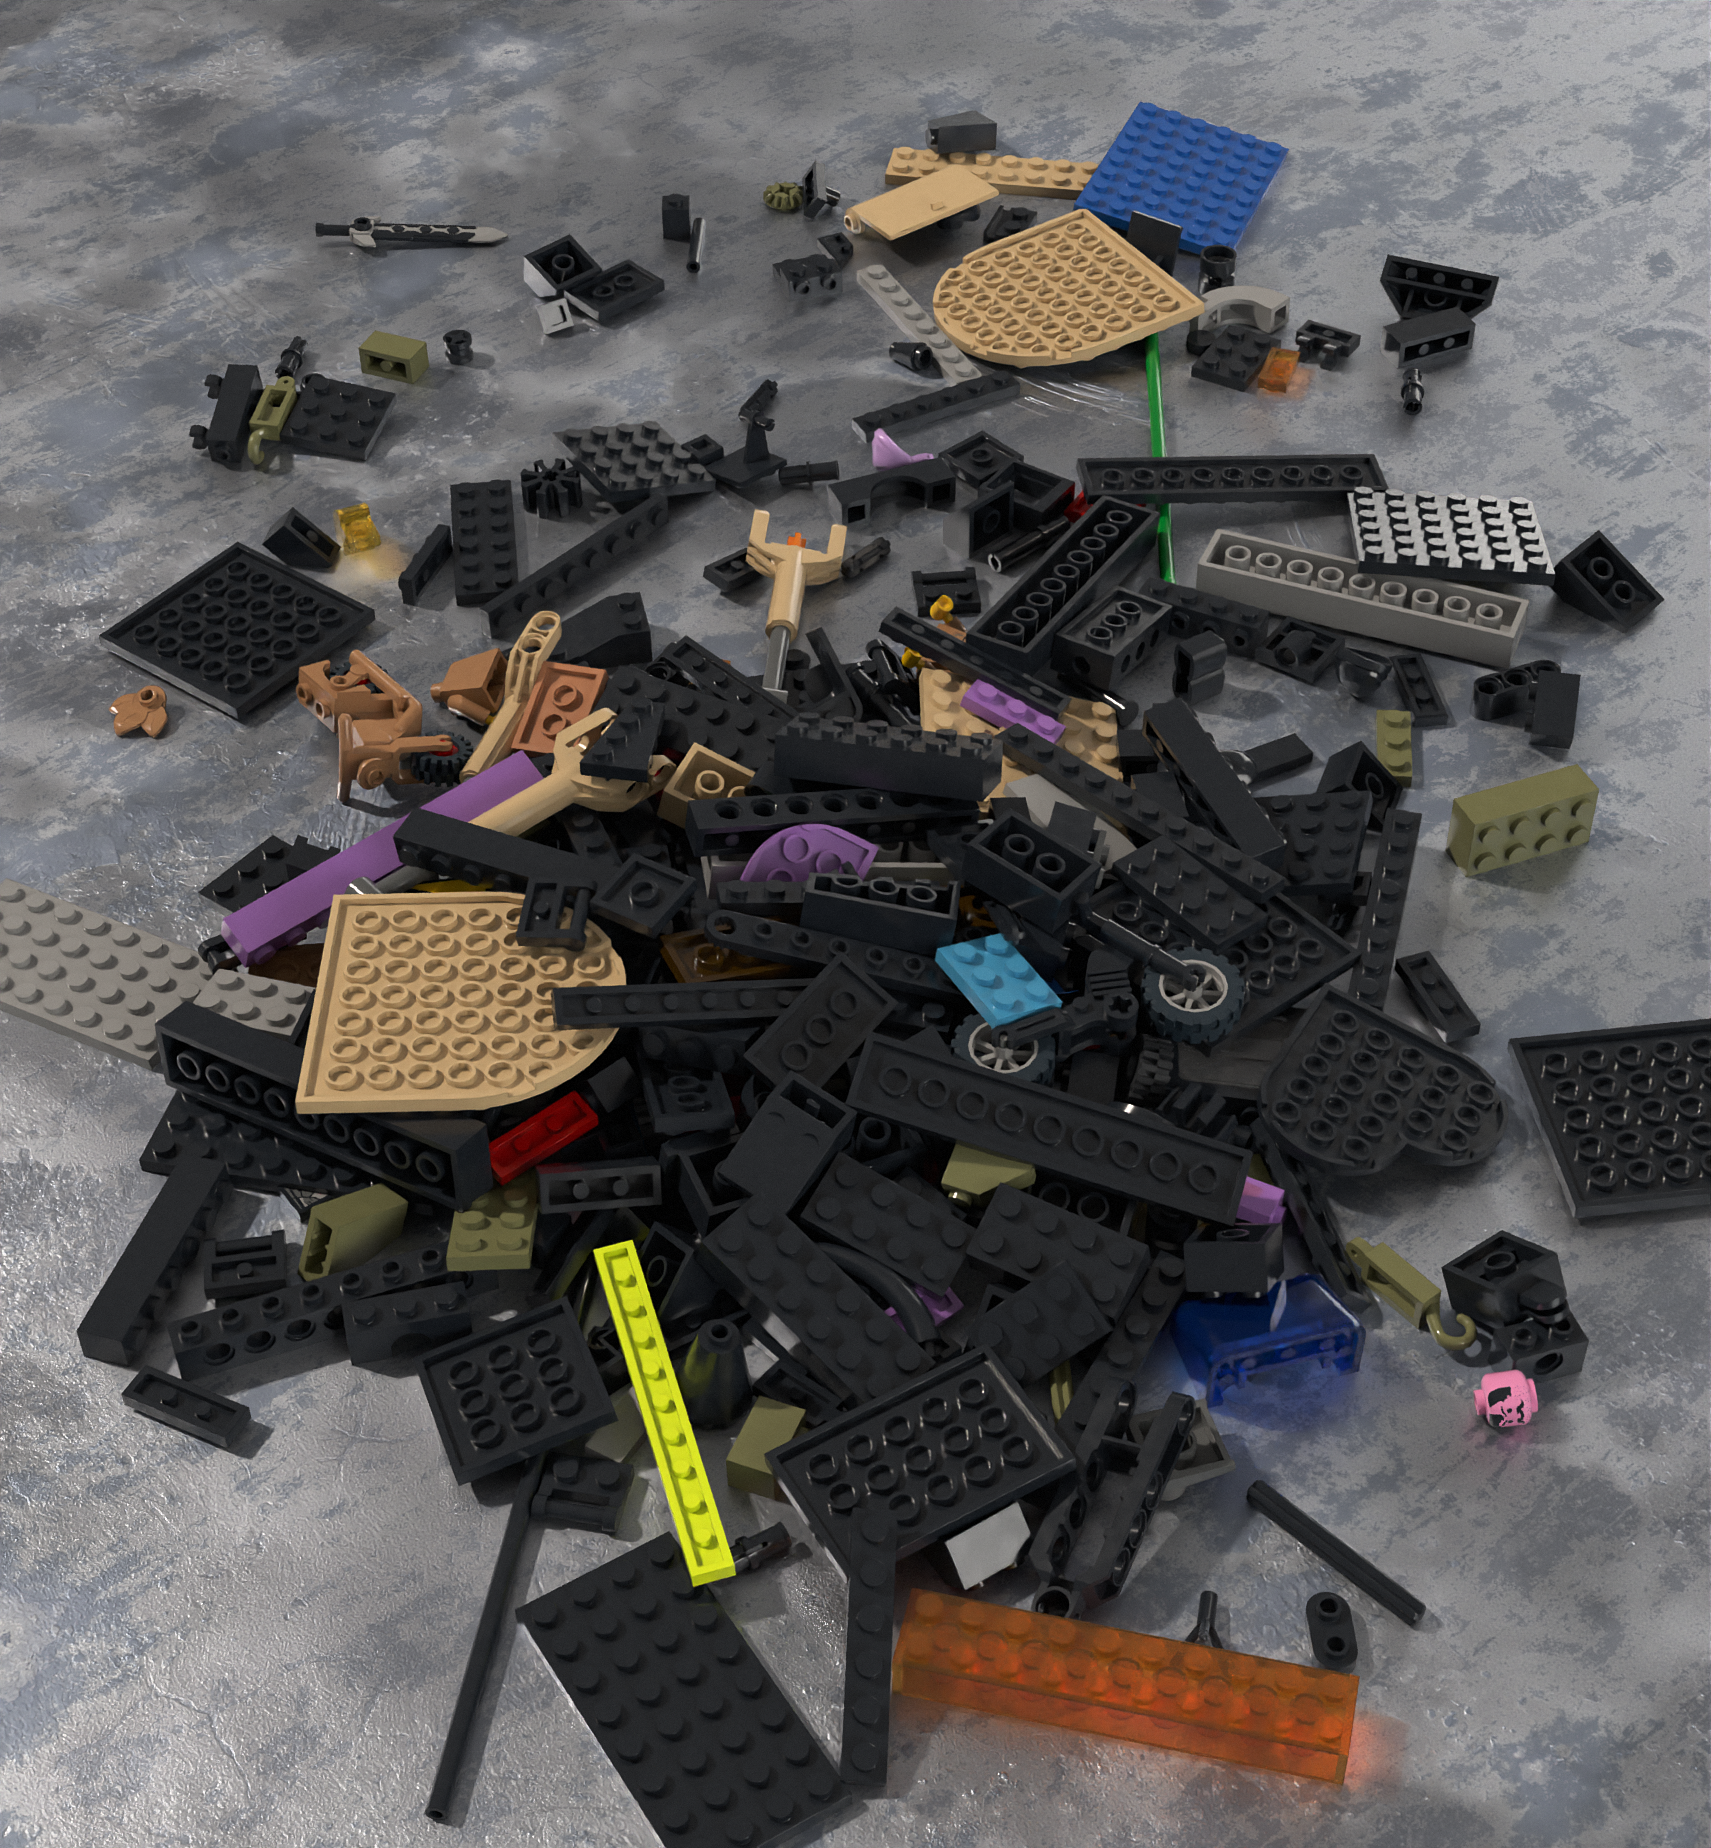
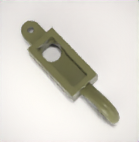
M290 376L279 378L275 386L266 385L249 422L251 435L248 441V456L255 465L262 463L265 457V453L259 451L261 439L281 441L280 432L298 402L295 381ZM277 404L280 405V407H273V405Z
M1356 1237L1346 1244L1348 1256L1362 1268L1361 1282L1417 1329L1428 1324L1431 1335L1439 1346L1451 1351H1461L1471 1347L1476 1341L1478 1333L1476 1325L1470 1317L1462 1313L1457 1315L1456 1320L1465 1327L1466 1333L1460 1337H1453L1444 1332L1440 1321V1296L1442 1290L1384 1242L1376 1247H1372L1361 1237Z

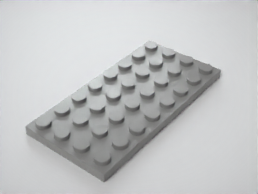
M6 878L0 884V1010L151 1071L161 1061L154 1024L183 1002L189 1001L193 1003L213 977L208 968V963L204 962L195 950ZM234 967L232 971L238 972L237 967Z

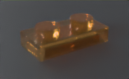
M1272 347L1258 377L1257 388L1267 389L1270 392L1286 393L1299 364L1300 352Z

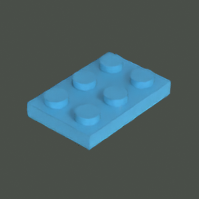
M1000 933L937 948L935 961L992 1029L999 1025H1010L1054 1008L1061 1009L1062 1001L1017 949L1009 941L1003 939Z

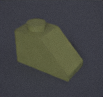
M956 1144L941 1184L945 1196H948L950 1202L965 1208L971 1207V1204L983 1208L990 1204L1000 1182L1021 1190L1034 1184L1036 1172L1032 1165L996 1157Z

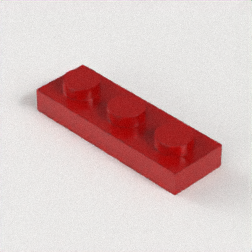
M575 1090L489 1143L492 1175L503 1186L598 1125V1116Z

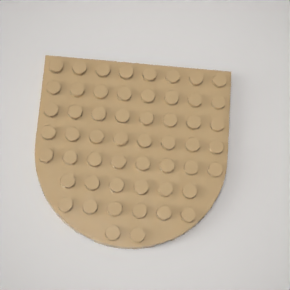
M1078 209L969 253L963 257L962 264L955 269L950 267L939 280L933 296L936 324L957 348L984 360L1014 365L1018 368L1059 365L1081 360L1089 361L1094 359L1095 356L1117 350L1121 346L1142 340L1146 336L1158 331H1164L1173 325L1189 321L1193 317L1205 313L1204 302L1087 209Z
M440 892L333 895L295 1100L297 1114L485 1110L490 1107L522 1101L555 1088L572 1079L600 1056L613 1040L619 1028L554 1031L550 995L552 989L561 987L627 985L623 961L612 948L610 938L588 918L584 931L587 936L584 950L580 952H572L564 947L518 946L516 932L525 898L524 894L507 892ZM568 907L564 908L560 929L570 928L573 910Z

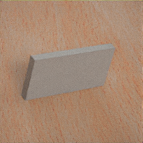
M1034 774L1005 784L1002 793L1006 797H1026L1031 821L1045 830L1048 828L1055 801L1096 812L1094 828L1107 831L1104 844L1110 845L1106 864L1101 866V868L1105 869V874H1111L1113 862L1137 850L1099 809L1041 775Z

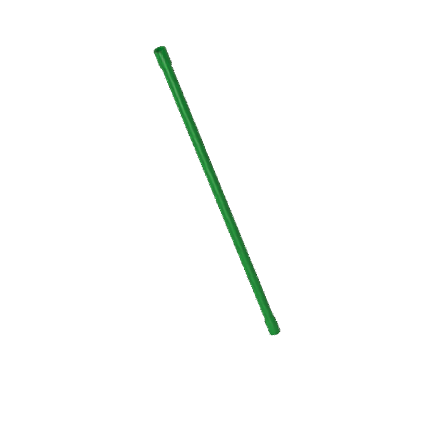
M1158 332L1144 337L1152 457H1167ZM1155 504V511L1160 513L1157 531L1160 579L1177 584L1171 504Z

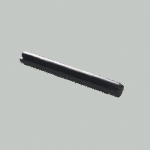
M1258 1479L1248 1488L1246 1496L1248 1502L1408 1625L1414 1626L1423 1618L1426 1605L1266 1482Z

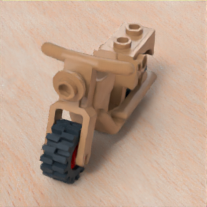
M353 650L350 653L349 661L344 662V667L338 664L335 666V670L332 669L330 671L329 660L299 668V684L296 687L299 702L333 733H336V738H339V779L336 797L340 802H346L350 798L352 780H357L358 784L367 790L380 786L385 778H391L398 785L420 783L430 785L435 783V787H441V783H446L447 787H452L453 782L458 785L461 784L459 774L473 753L471 742L464 740L462 735L454 737V732H448L447 735H443V731H437L436 735H433L432 732H427L425 736H422V704L391 678L386 669L382 670V666L376 665L360 650ZM411 756L410 769L399 770V762Z

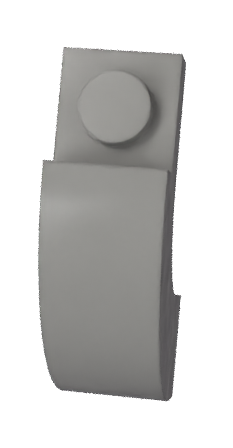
M1244 285L1228 286L1209 291L1200 296V300L1204 302L1205 313L1189 320V333L1195 330L1212 332L1227 324L1241 323L1255 326L1271 334L1289 322L1290 297L1271 289Z

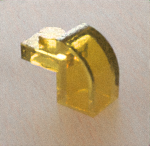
M366 503L333 511L336 539L345 556L374 549L376 546L381 545L380 534L371 520L369 507Z

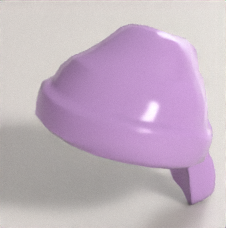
M878 428L874 432L872 464L879 472L934 459L932 453L910 456L898 447L883 429Z

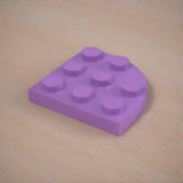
M824 824L796 825L784 829L767 839L750 858L740 880L745 882H767L769 880L804 882L808 880L809 872L827 873L837 868L840 874H844L841 864L849 861L863 881L879 847L838 827Z

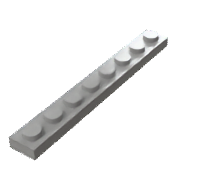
M882 264L871 265L868 268L857 271V281L908 339L911 342L926 343L932 349L933 359L931 364L951 387L971 379L983 377L977 368Z

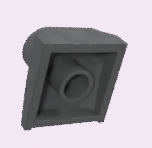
M1205 1398L1195 1400L1196 1413L1192 1428L1161 1500L1177 1499L1185 1492L1186 1486L1235 1470V1462L1231 1460L1207 1408ZM1163 1408L1133 1415L1125 1431L1127 1441L1143 1445L1155 1416H1160Z

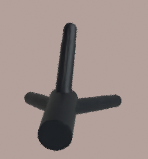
M1203 1591L1200 1595L1197 1625L1172 1656L1170 1664L1177 1666L1198 1638L1201 1642H1206L1209 1637L1226 1678L1231 1680L1235 1674L1214 1627L1218 1596L1213 1591Z

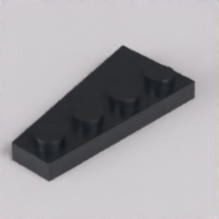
M648 698L632 699L579 762L581 775L648 783L649 769L652 768L653 752H656L658 746L657 737L661 734L665 719V703L652 702Z

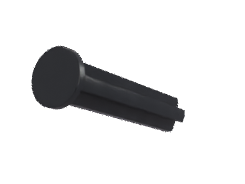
M1058 672L1057 679L1088 700L1103 702L1113 707L1118 723L1122 726L1131 724L1137 717L1139 705L1135 701H1127L1111 690L1095 689L1086 682L1067 678Z

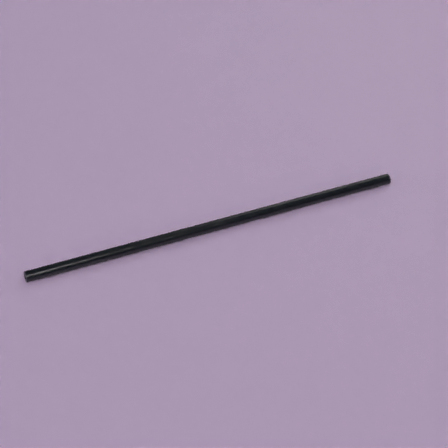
M604 1233L579 1269L570 1300V1305L582 1333L599 1275L593 1250L607 1246L609 1238ZM550 1449L529 1457L524 1461L424 1811L425 1815L433 1820H445L448 1816L531 1519L532 1502L535 1494H538Z

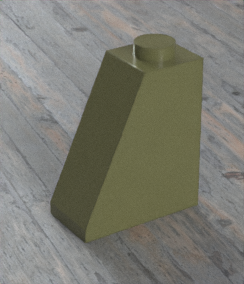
M383 1183L313 1206L297 1274L306 1281H311L364 1265L401 1235L409 1202Z

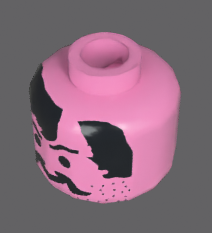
M1519 1370L1487 1373L1482 1377L1481 1389L1473 1390L1477 1415H1485L1487 1422L1494 1428L1525 1425L1530 1421L1532 1413L1538 1412L1534 1381L1532 1378L1526 1379L1525 1375Z

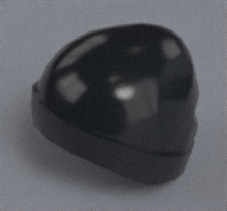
M1341 647L1335 655V673L1338 681L1350 694L1359 698L1367 697L1380 688L1381 683L1386 680L1393 667L1392 661L1384 656L1353 648Z

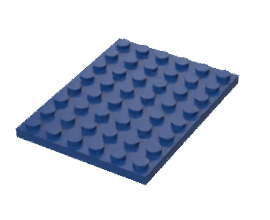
M1139 102L1074 203L1073 211L1087 209L1103 223L1128 231L1131 214L1135 210L1182 226L1183 229L1179 248L1199 255L1202 249L1211 245H1224L1235 250L1284 164L1289 149L1275 142L1257 139L1250 134L1231 131L1230 128L1209 124L1203 119L1184 116L1178 111H1168L1159 108L1153 103Z

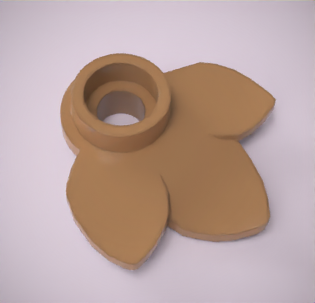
M151 685L140 689L137 693L125 694L117 698L109 708L110 713L116 715L114 719L116 735L118 737L142 726L150 737L155 738L161 732L168 719L165 711L167 696L164 690L159 686Z

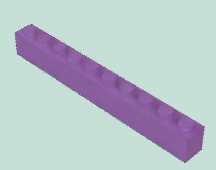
M520 750L420 808L469 822L544 778L524 751ZM409 814L224 918L221 935L244 967L247 968L254 963L258 965L263 964L275 955L276 950L285 945L291 947L298 944L306 937L309 931L316 927L319 929L327 927L333 895H344L346 888L355 879L368 877L374 883H377L407 866L399 861L393 835Z

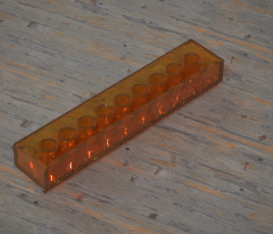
M918 1588L911 1589L892 1660V1693L1339 1785L1344 1783L1360 1676Z

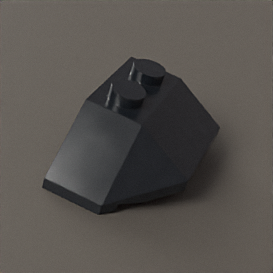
M1389 254L1380 277V283L1400 319L1405 320L1458 307L1472 319L1492 305L1499 282L1498 276Z

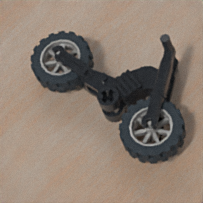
M1080 892L1074 897L1078 913L1076 923L1099 937L1098 939L1100 940L1098 941L1090 935H1079L1075 938L1076 948L1070 963L1071 969L1077 972L1082 971L1088 959L1084 996L1075 998L1073 1003L1063 1009L1054 1008L1010 1025H999L994 1029L991 1028L979 1012L975 1016L970 1014L963 1020V1025H958L954 1031V1039L951 1041V1054L953 1058L1039 1085L1045 1084L1048 1086L1052 1079V1071L1054 1072L1055 1064L1065 1061L1071 1054L1088 1046L1100 1045L1106 1054L1113 1057H1124L1134 1050L1136 1041L1135 1025L1138 1019L1139 1004L1132 995L1130 985L1141 991V1011L1145 1012L1147 1023L1150 1026L1154 1024L1156 1032L1162 1036L1168 1034L1172 1036L1171 1040L1182 1042L1183 1039L1190 1040V1044H1201V1040L1207 1039L1208 1042L1217 1040L1222 1033L1227 1035L1232 1031L1233 1024H1238L1243 1008L1244 980L1239 978L1240 971L1235 965L1231 966L1228 964L1229 959L1221 954L1219 956L1213 955L1211 950L1203 948L1202 951H1195V947H1184V951L1172 949L1165 952L1161 946L1153 945L1115 921L1106 920L1094 913L1089 895ZM1211 987L1214 991H1207L1205 989ZM1206 1001H1214L1217 1003L1210 1006ZM1023 1046L1026 1051H1018L1017 1049ZM979 1050L988 1055L977 1058L974 1054Z

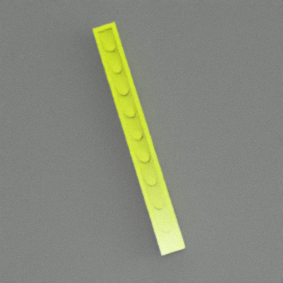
M633 1240L594 1249L595 1262L692 1585L695 1587L736 1575L734 1561Z

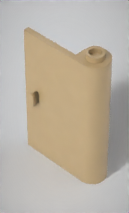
M953 164L848 208L845 212L844 223L846 228L856 235L864 232L866 223L892 241L998 196L999 191L959 164Z

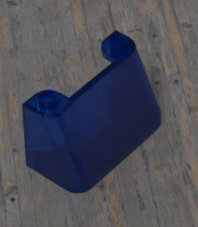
M1303 1273L1295 1278L1278 1281L1262 1297L1244 1298L1240 1296V1292H1232L1220 1297L1185 1301L1173 1313L1169 1329L1198 1398L1206 1399L1207 1408L1223 1405L1222 1393L1233 1384H1235L1237 1390L1245 1388L1247 1375L1313 1359L1319 1360L1322 1369L1329 1368L1332 1362L1339 1376L1359 1372L1366 1339V1330L1359 1316L1320 1275Z

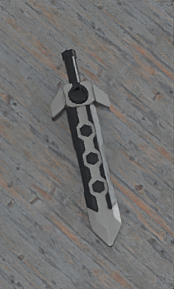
M381 216L356 218L351 221V225L316 223L315 226L316 237L350 236L351 242L363 247H376L374 240L491 243L508 237V234L492 227L379 223Z

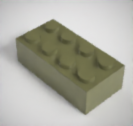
M1575 764L1454 798L1445 852L1465 877H1469L1589 842L1599 788L1581 767Z

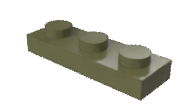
M1377 709L1375 718L1376 758L1402 787H1411L1412 746L1410 711Z

